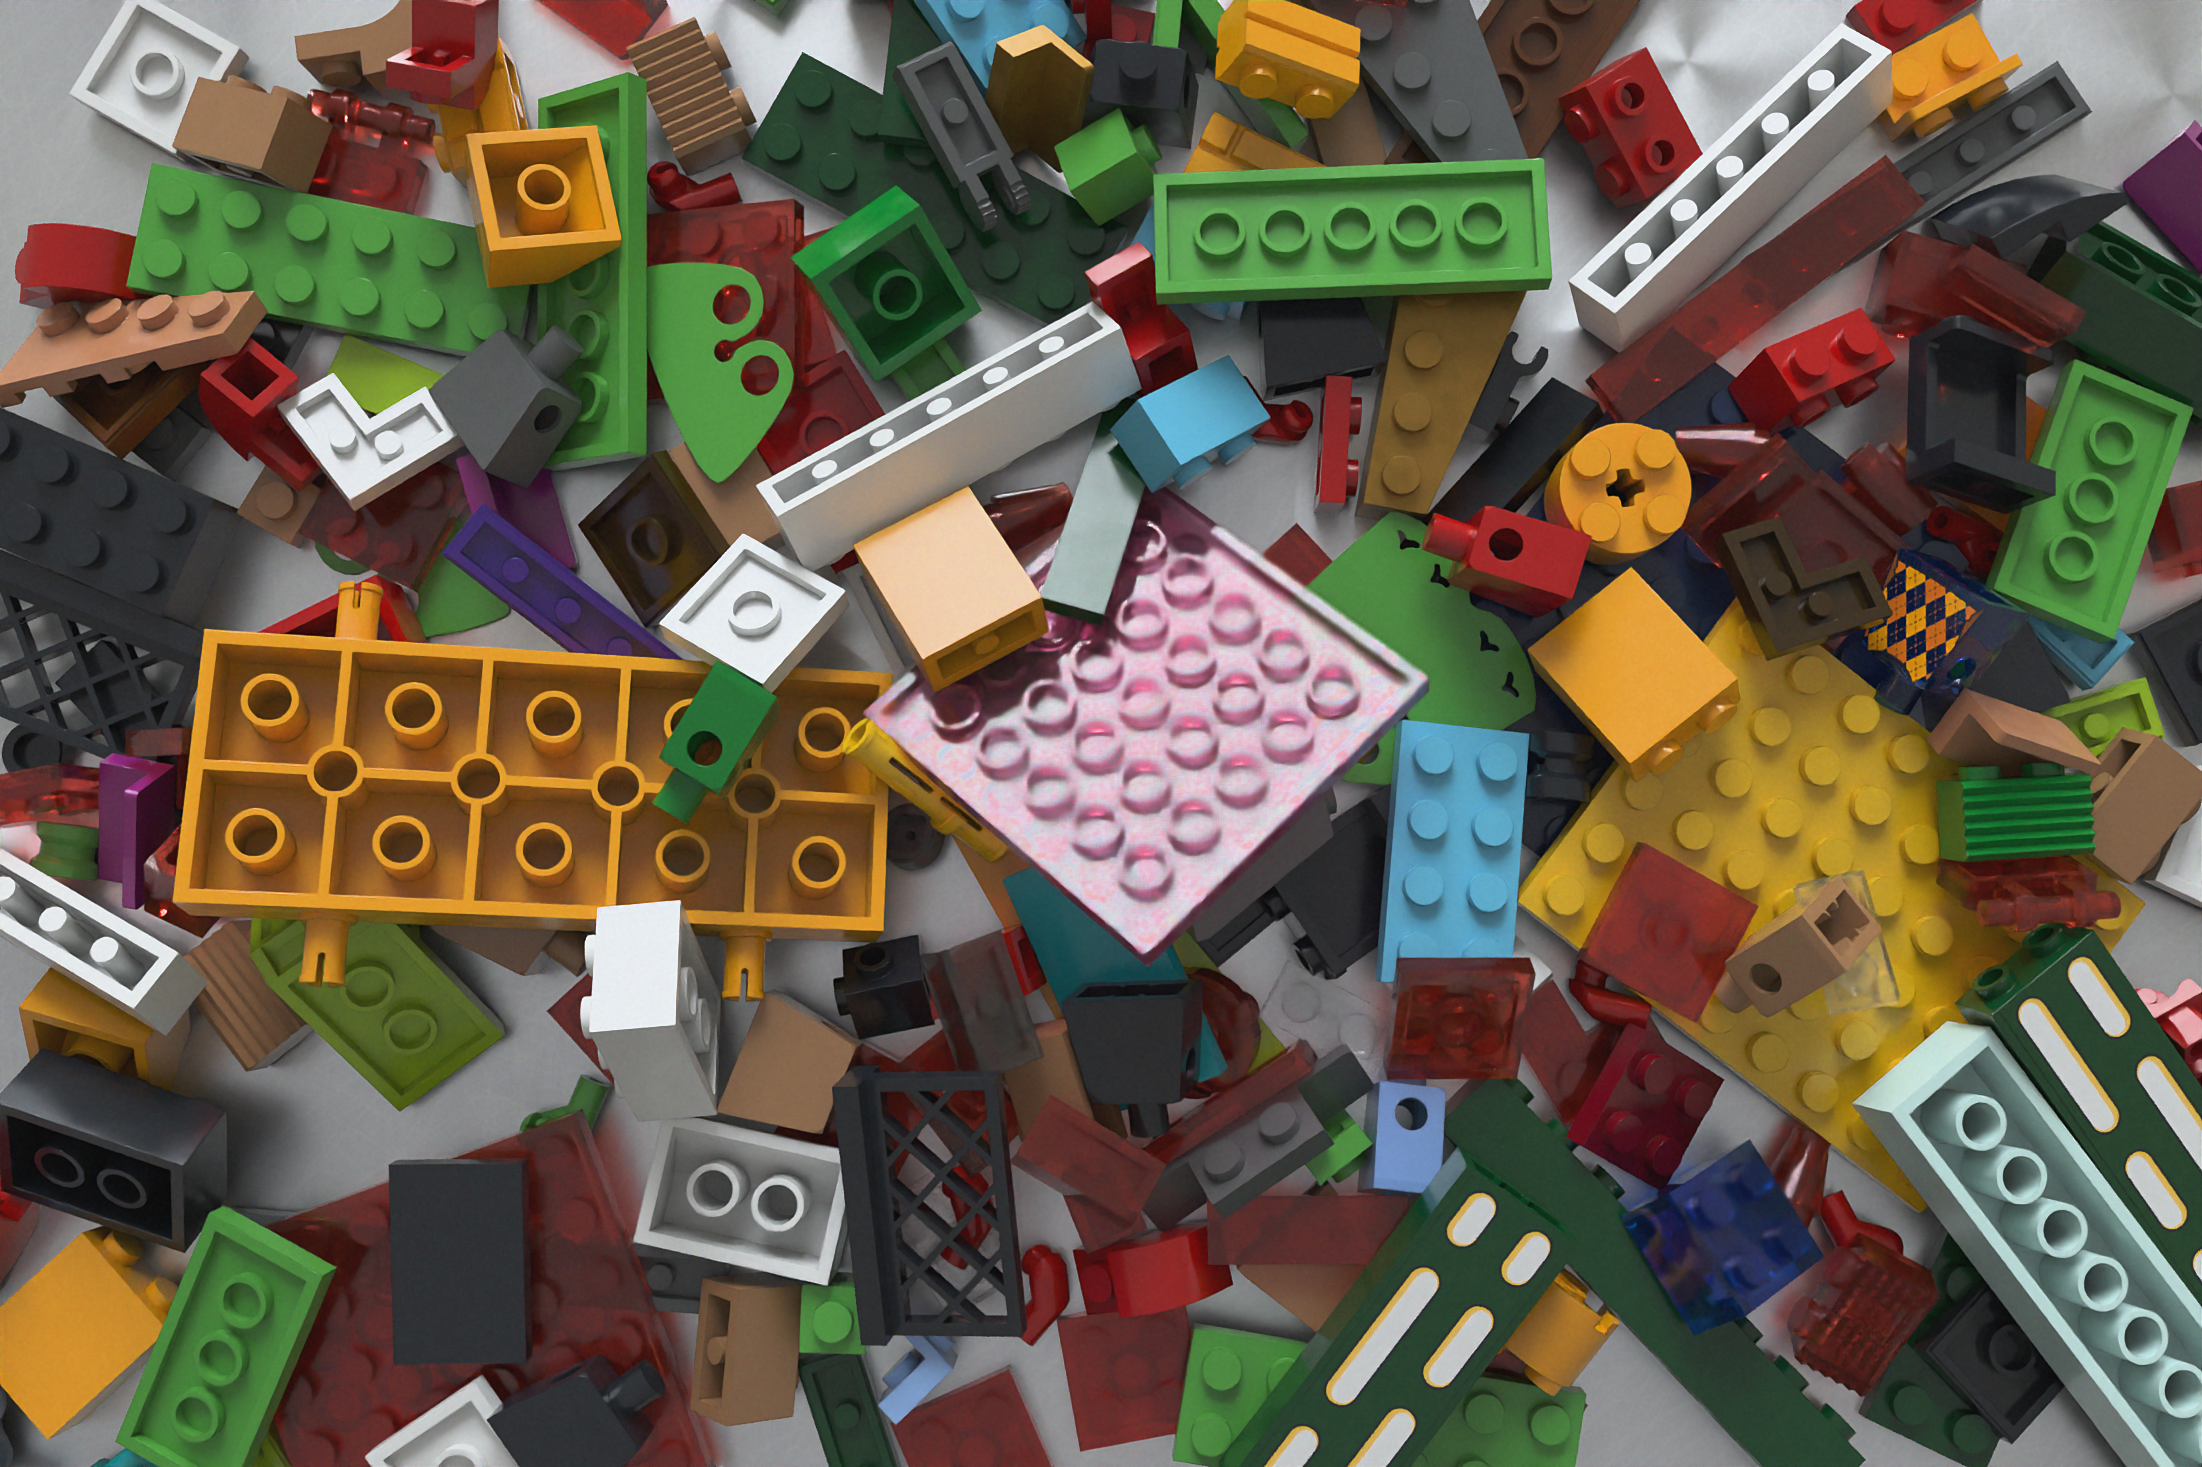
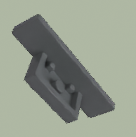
M1342 1044L1132 1187L1131 1194L1135 1202L1159 1231L1168 1230L1209 1201L1220 1216L1226 1219L1334 1145L1322 1124L1370 1092L1374 1084L1348 1045Z

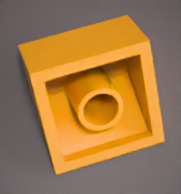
M597 125L466 134L464 175L487 288L552 283L621 246L622 238Z
M51 967L18 1007L30 1061L42 1048L68 1057L84 1059L92 1065L131 1078H140L154 1086L172 1091L191 1030L189 1009L184 1012L169 1033L164 1036Z

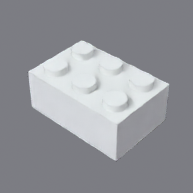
M681 901L597 908L596 935H588L585 941L586 968L589 976L593 977L592 996L583 997L580 1018L584 1037L586 1039H593L598 1048L601 1068L603 1070L609 1069L614 1077L617 1097L619 1099H626L638 1122L717 1115L721 996Z

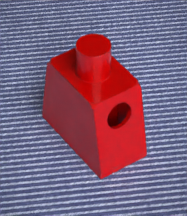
M1484 506L1466 523L1434 513L1424 535L1422 550L1453 561L1447 580L1451 585L1540 618L1573 599L1592 536L1494 506Z

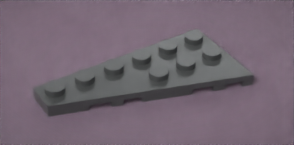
M1300 0L1309 10L1361 29L1360 53L1357 57V60H1360V75L1432 163L1529 159L1470 0Z

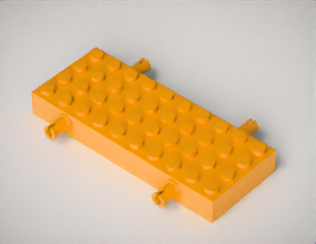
M355 581L342 582L338 586L339 603L335 638L204 629L173 903L187 914L194 916L294 919L306 924L302 969L298 984L321 987L322 982L328 983V987H344L346 985V978L344 977L349 926H355L357 922L596 932L597 908L680 900L695 936H716L720 940L725 941L724 978L721 999L739 1002L741 974L744 973L747 976L745 1002H758L765 1000L763 990L766 942H771L773 939L874 943L877 942L884 931L889 785L853 757L843 753L842 746L852 728L865 718L871 719L877 724L878 728L891 737L893 673L795 667L772 692L778 698L782 710L728 795L725 799H722L708 791L687 825L655 806L652 802L673 771L671 767L659 759L661 751L713 667L704 661L377 640L383 588L376 584L362 582L360 598V592L355 591ZM715 741L703 743L695 754L696 763L700 765L714 764L722 752V744Z

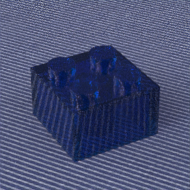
M1750 1139L1699 1163L1620 1216L1693 1336L1747 1316L1825 1257Z

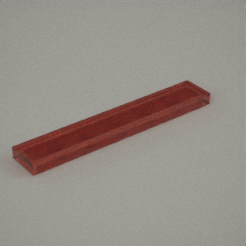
M1887 155L1883 156L1593 372L1585 382L1617 423H1635L1925 205V202Z

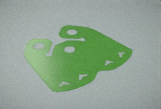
M1390 511L1292 599L1277 620L1266 665L1267 680L1272 689L1305 699L1320 697L1327 692L1332 681L1335 642L1331 640V633L1334 629L1341 627L1347 633V638L1343 642L1341 676L1364 708L1394 716L1405 714L1410 721L1502 731L1534 711L1536 703L1534 678L1528 660L1510 628L1501 618L1493 613L1471 605L1469 591L1451 584L1449 587H1445L1442 584L1430 581L1434 574L1435 564H1439L1440 575L1448 580V574L1453 561L1423 551L1422 543L1427 526L1407 514ZM1401 530L1407 540L1418 542L1419 548L1411 547L1401 550L1398 531ZM1480 631H1484L1487 634L1490 644L1498 646V652L1493 650L1480 651ZM1297 648L1308 649L1315 657V668L1307 676H1296L1288 668L1287 659L1289 654ZM1387 656L1395 662L1397 672L1391 682L1379 684L1371 679L1369 665L1375 657ZM1508 672L1513 673L1514 680L1512 686L1519 692L1518 697L1502 690ZM1356 715L1344 717L1336 724L1332 732L1331 770L1338 778L1350 783L1391 784L1396 730L1394 724ZM1360 736L1372 737L1379 746L1378 757L1370 764L1358 763L1351 754L1352 743Z

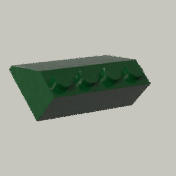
M2103 221L2071 242L2048 236L2019 286L2016 312L2021 314L2023 322L2033 331L2043 336L2051 337L2053 334H2056L2075 345L2078 354L2088 363L2103 369L2111 366L2130 377L2132 383L2193 407L2190 420L2202 428V278Z

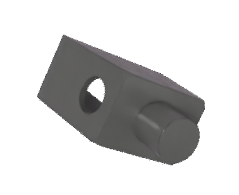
M553 325L536 345L507 330L496 331L438 380L428 392L483 471L527 488L581 412L582 401L566 381L563 374L584 351L581 345L568 332L556 325Z

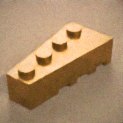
M1527 291L1399 295L1393 297L1384 348L1386 362L1379 376L1355 517L1380 521L1390 511L1407 514L1419 521L1424 519Z

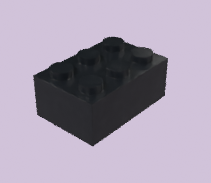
M42 1048L0 1093L1 1191L186 1253L201 1233L210 1211L220 1207L227 1198V1110L214 1106L206 1100L190 1098L154 1086L146 1080L131 1078L92 1065L84 1059L68 1057Z

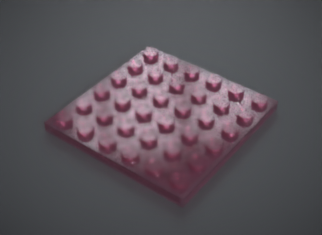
M1166 486L1154 493H1151L1147 487L1102 626L1045 611L1050 632L935 693L919 667L915 665L862 713L864 718L871 719L877 724L878 728L894 740L917 769L1143 964L1149 967L1429 692V677ZM1060 538L1024 569L1040 595Z

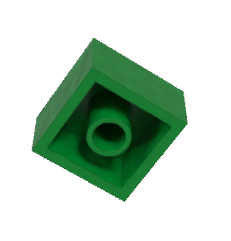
M897 185L790 257L854 358L876 382L982 311L921 206Z

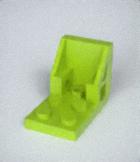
M252 918L250 956L266 984L399 1112L505 1036L503 1023L420 939L418 924L357 922L355 926H349L344 977L346 978V985L344 987H328V983L322 982L321 987L298 984L302 969L306 924L294 919Z

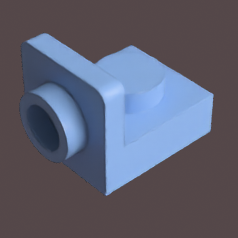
M915 1309L911 1311V1315H920ZM905 1336L922 1355L917 1359L909 1351L884 1375L882 1381L888 1388L884 1391L878 1404L895 1425L954 1369L958 1354L952 1349L956 1344L954 1336Z

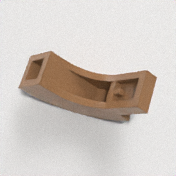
M400 0L388 14L363 26L294 36L297 60L320 84L324 83L333 87H349L358 84L361 78L365 77L383 98L410 92L386 87V60L412 47V0Z

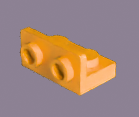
M1971 13L1892 55L1893 102L1877 118L1891 142L1913 131L1918 139H1922L1950 123L1954 119L1951 111L1967 103L1975 111L2006 93L2009 88L2005 81L2023 63L2017 53L2000 61L1975 16Z

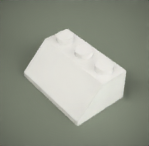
M700 1116L661 1120L633 1242L828 1286L838 1273L848 1230L839 1148Z

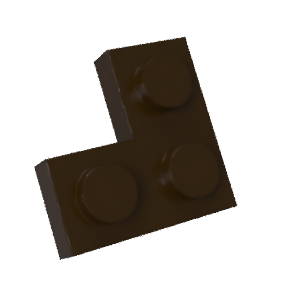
M1780 516L1723 533L1713 543L1766 661L1880 625L1893 615L1866 556L1807 574Z

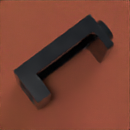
M1965 315L1944 318L1938 325L1909 338L1905 482L2003 514L2056 496V471L2025 461L2026 381L2031 374L2054 364V351L2029 342L2023 335L2002 332L1979 323L1974 317Z
M1390 783L1377 789L1333 819L1331 824L1334 836L1258 898L1263 908L1275 922L1284 918L1298 939L1291 944L1293 951L1312 976L1320 972L1325 980L1338 979L1347 972L1349 966L1378 947L1391 793Z

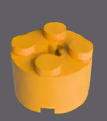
M1634 423L1606 425L1584 436L1562 457L1554 468L1544 493L1546 519L1548 523L1592 536L1585 560L1600 565L1626 563L1639 558L1655 548L1682 526L1691 500V478L1683 456L1676 448L1674 439L1668 433ZM1614 484L1617 491L1624 492L1626 496L1624 504L1621 505L1619 497H1608L1606 489L1610 485Z
M1565 1268L1557 1275L1498 1352L1500 1355L1507 1348L1526 1363L1522 1369L1525 1375L1551 1396H1555L1562 1386L1568 1388L1572 1386L1620 1324L1616 1315L1605 1303L1595 1312L1584 1302L1587 1298L1586 1294L1590 1289Z

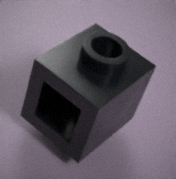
M918 935L874 942L842 950L843 976L833 979L835 1000L840 1016L851 1015L858 1040L935 1025L930 1007L931 979Z

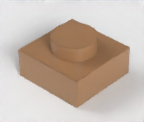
M265 465L236 513L286 543L300 548L331 494L312 483L299 492Z

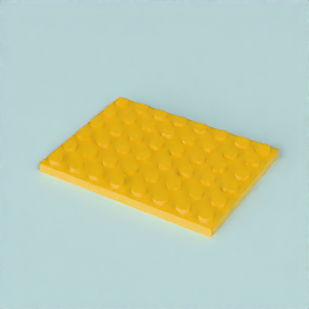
M1736 596L1703 640V643L1738 678L1740 701L1735 704L1737 706L1736 713L1725 725L1715 732L1706 734L1702 730L1682 746L1684 753L1680 759L1668 770L1657 776H1653L1649 772L1639 781L1635 782L1618 762L1614 760L1590 792L1589 803H1582L1519 887L1517 905L1637 998H1641L1651 1004L1652 1009L1902 1203L1922 1214L1928 1204L1855 1110L1852 1103L1945 1022L1969 1024L1954 1003L1972 989L1973 980L1981 972L1990 967L2001 965L2022 947L2023 939L2032 930L2053 921L2095 931L2108 952L2111 953L2146 903L2083 854L1972 862L1940 859L1936 781L1959 780L1958 767L1971 765L1938 755L1926 741L1931 734L1928 730L1819 644L1766 661ZM1839 875L1882 928L1878 935L1846 973L1775 1015L1767 1018L1761 1015L1754 1005L1749 1006L1740 1013L1729 1011L1720 1002L1714 990V981L1727 972L1724 962L1749 936Z

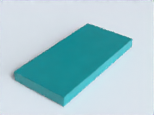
M1120 829L1013 873L1002 880L1061 1010V1002L1084 983L1188 979ZM1203 1010L1200 1076L1198 1083L1222 1075L1228 1068ZM1119 1104L1120 1110H1126L1127 1104Z

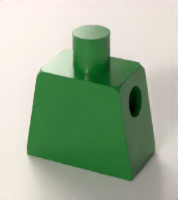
M716 661L661 751L659 759L671 767L673 771L652 804L688 825L708 791L725 799L782 710L777 696L721 662ZM715 741L722 744V752L714 764L700 765L696 763L695 754L703 743Z

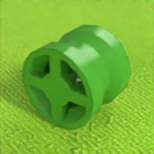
M37 821L35 834L41 840L39 853L30 859V866L47 876L98 880V864L94 860L96 849L99 847V828Z

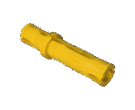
M865 718L861 720L848 733L842 746L843 753L853 757L889 785L895 792L901 794L930 817L931 826L942 835L952 833L989 863L996 861L1007 851L1013 839V830L1000 823L976 804L974 793L964 785L953 786L921 761L919 757L912 754L878 728L877 724L871 719ZM889 760L893 761L904 771L910 774L913 778H915L919 782V785H917L914 781H912L901 771H899L897 768L889 763ZM940 799L967 818L968 822H965L963 818L943 805Z

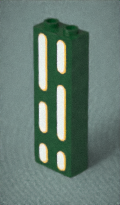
M2057 921L2039 926L2025 936L2022 941V947L2001 965L1990 967L1981 972L1973 980L1972 989L1954 1004L1969 1024L1991 1027L2202 1307V1086L2094 930Z
M1457 1146L1218 1462L1219 1467H1411L1580 1247L1568 1225Z

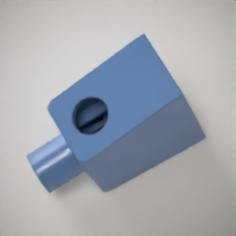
M1400 1046L1390 1047L1387 1082L1379 1081L1375 1083L1373 1089L1367 1093L1363 1132L1373 1144L1363 1151L1367 1161L1359 1168L1357 1192L1418 1199L1441 1169L1446 1094L1443 1088L1426 1086L1428 1050ZM1397 1105L1407 1108L1411 1113L1412 1126L1410 1130L1403 1128L1395 1118V1108Z

